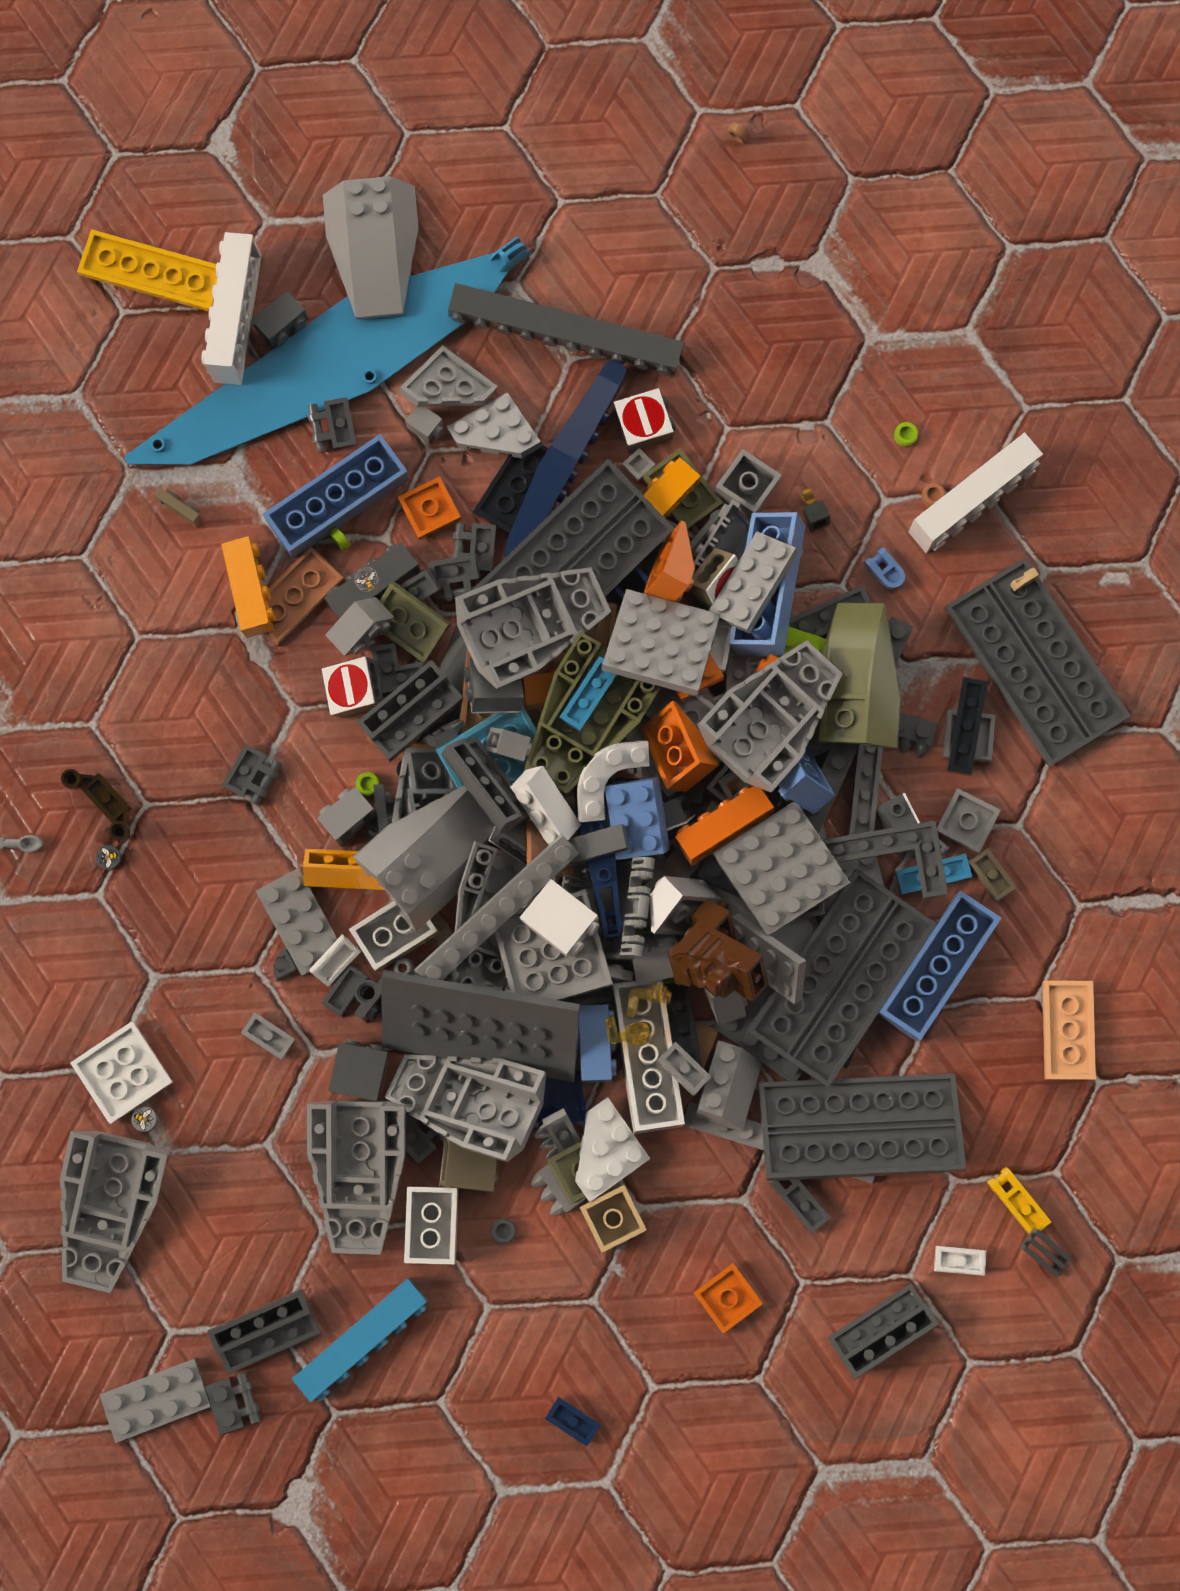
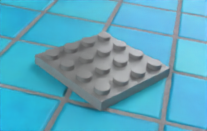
M626 589L602 664V671L697 696L720 614Z
M795 802L787 805L713 853V856L767 936L773 934L851 883L801 807Z
M586 889L571 894L592 910ZM529 906L520 908L495 931L512 993L561 1001L613 986L598 930L592 936L587 935L582 941L584 944L577 955L574 956L572 954L569 959L522 923L520 916Z

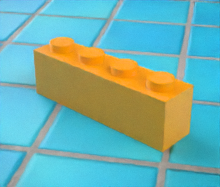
M680 457L675 462L670 461L663 469L664 474L659 479L655 477L647 486L648 491L643 495L665 519L700 483L701 476Z
M249 536L221 544L242 633L246 638L274 631L273 622L276 621V617L272 607L269 608L268 604L271 596L268 587L264 586L263 583L266 574L263 565H259L258 557H261L258 544L253 543Z
M305 849L303 862L304 886L385 890L374 876H368L354 860L353 856L358 851Z

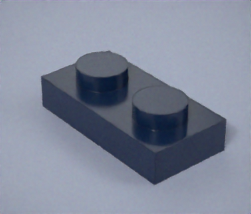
M559 1396L545 1417L547 1421L585 1446L589 1445L601 1425Z

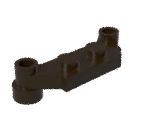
M75 769L65 770L61 775L62 784L68 789L82 790L112 823L109 828L110 837L117 842L127 841L130 838L129 811L132 810L128 803L100 773L94 776L80 774ZM76 778V782L71 784V780ZM124 830V834L118 836L119 831Z

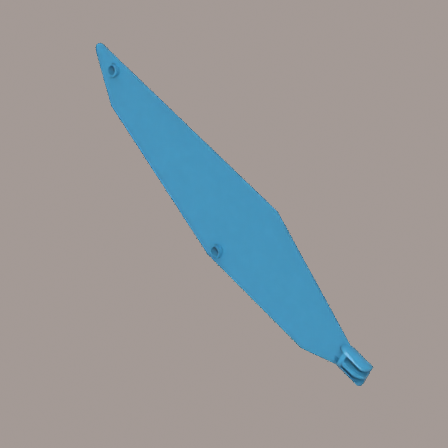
M516 236L494 253L409 276L404 313L400 316L356 320L347 296L288 338L284 344L277 346L246 368L243 372L242 385L224 384L125 456L126 462L130 465H192L307 418L309 414L308 405L317 403L318 411L322 412L325 410L324 401L345 397L349 401L372 391L464 324L452 320V317H448V308L455 283L495 293L507 273L531 256V252L529 249H526L525 244L520 242L521 239ZM368 375L374 376L372 380L366 379ZM162 443L161 448H155L156 444Z

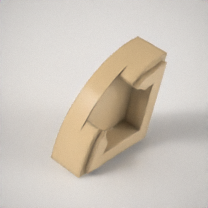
M1031 568L1024 572L1023 576L1013 580L1010 586L1015 592L1035 581L1039 574L1035 568Z

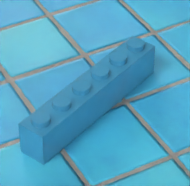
M407 1278L296 1374L292 1380L310 1402L314 1399L320 1402L331 1392L328 1389L329 1386L335 1381L338 1385L350 1376L347 1371L355 1365L359 1368L369 1359L366 1355L373 1348L379 1351L389 1342L386 1339L389 1334L394 1332L397 1335L408 1325L405 1321L411 1315L417 1318L427 1309L424 1304L428 1302V1299L414 1282Z

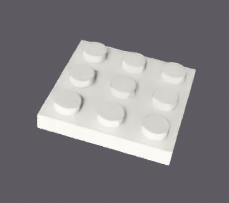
M134 1021L70 1063L111 1125L174 1083Z

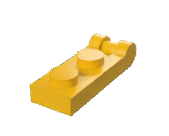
M1007 1167L1000 1171L1001 1174L997 1178H991L987 1182L988 1186L996 1193L1028 1235L1033 1228L1041 1231L1051 1223L1050 1219ZM1009 1182L1012 1188L1005 1192L1002 1186Z

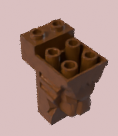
M706 899L701 906L695 908L691 915L694 926L687 930L685 936L678 944L671 948L668 954L675 983L679 986H691L694 984L698 988L704 987L713 996H720L721 998H726L733 991H736L743 998L746 997L754 1002L769 985L763 956L736 940L730 911Z

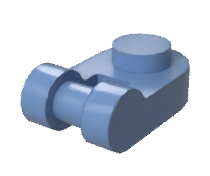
M880 548L876 552L877 555L873 558L869 557L864 561L865 567L873 573L886 589L896 590L904 583L905 573L885 548ZM882 562L887 565L883 570L878 566Z

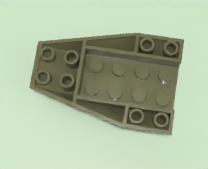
M837 603L822 655L843 674L807 746H827L828 743L867 744L874 748L898 749L902 700L886 604Z
M581 631L554 673L532 742L531 751L524 768L527 770L543 766L558 790L565 794H568L578 784L582 770L595 757L597 752L610 745L620 743L640 723L661 689V686L617 675L581 732L560 720L561 714L598 657L605 658L607 652L601 648V643Z

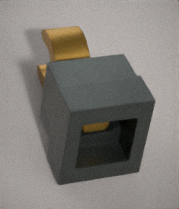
M811 488L802 490L801 498L805 504L803 515L809 532L830 525V513L823 500L816 502Z

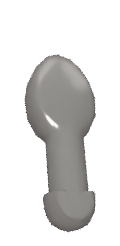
M25 835L20 839L0 838V849L3 850L6 848H19L26 853H33L40 850L44 845L43 841L34 835Z

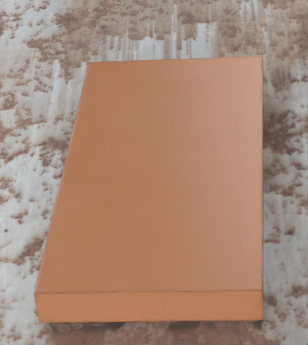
M311 546L268 588L271 596L268 604L269 608L272 607L276 621L273 622L274 631L265 634L278 647L325 601L324 597L327 596V592L337 585L340 586L345 581V578Z

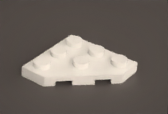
M608 1097L587 1111L585 1116L586 1123L575 1182L589 1202L650 1159Z

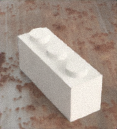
M543 766L525 770L510 787L548 845L560 834L569 840L581 826Z

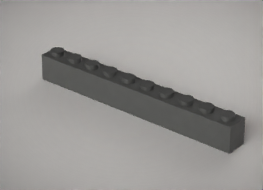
M455 283L448 308V317H452V320L458 323H465L467 321L475 323L476 327L482 329L491 327L498 329L499 333L505 335L514 333L520 335L525 340H541L548 346H564L571 352H588L594 358H602L603 356L611 358V360L620 361L622 364H625V362L634 364V367L641 370L654 369L657 370V373L664 376L675 375L683 346V341Z
M891 617L888 622L895 664H897L913 626ZM832 743L821 771L835 796L814 815L806 809L803 811L818 834L860 744Z

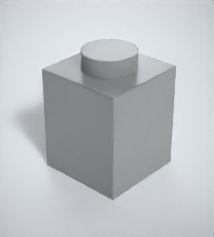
M416 406L405 420L407 429L428 444L433 439L437 440L444 430L442 428V418L426 407Z

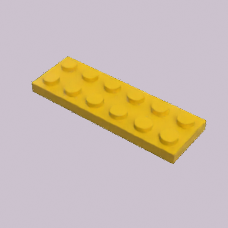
M92 229L77 270L79 276L208 312L210 306H213L214 303L212 288L214 284H217L218 278L216 276V264Z

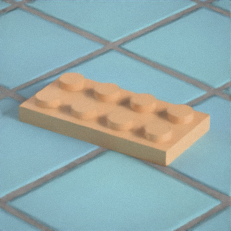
M1042 981L1045 1080H1095L1093 981Z

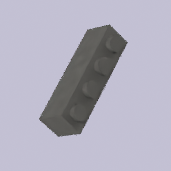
M402 542L398 545L392 544L384 551L385 554L378 559H371L365 565V569L359 573L357 571L346 578L347 582L340 587L338 585L334 586L327 592V596L324 597L325 601L338 619L355 601L373 597L380 600L390 583L395 582L400 585L420 571L419 564ZM372 572L376 574L372 589L367 587L365 589V585L363 588V585L356 583V580L362 578L363 575L368 574L369 577V574Z

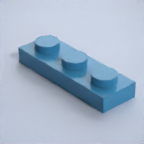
M600 656L560 716V720L580 732L617 676V674L602 671L604 658Z
M966 854L942 859L946 884L972 878ZM918 866L895 871L900 895L922 890Z

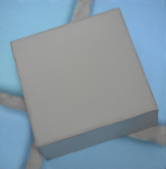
M640 448L622 463V467L637 482L643 479V474L655 466V463Z

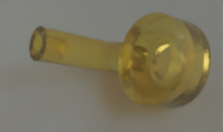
M653 985V988L631 989L626 1017L636 1018L639 999L669 1004L672 993L667 991L668 987L663 985Z
M608 1016L605 1018L608 1040L611 1044L627 1041L630 1045L640 1047L649 1042L651 1038L649 1026L645 1023L630 1024L626 1027L625 1032L617 1033L615 1017Z

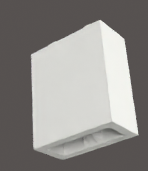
M550 879L520 916L522 923L568 959L572 954L575 956L579 953L584 945L582 941L587 935L592 936L599 927L598 915L552 879Z

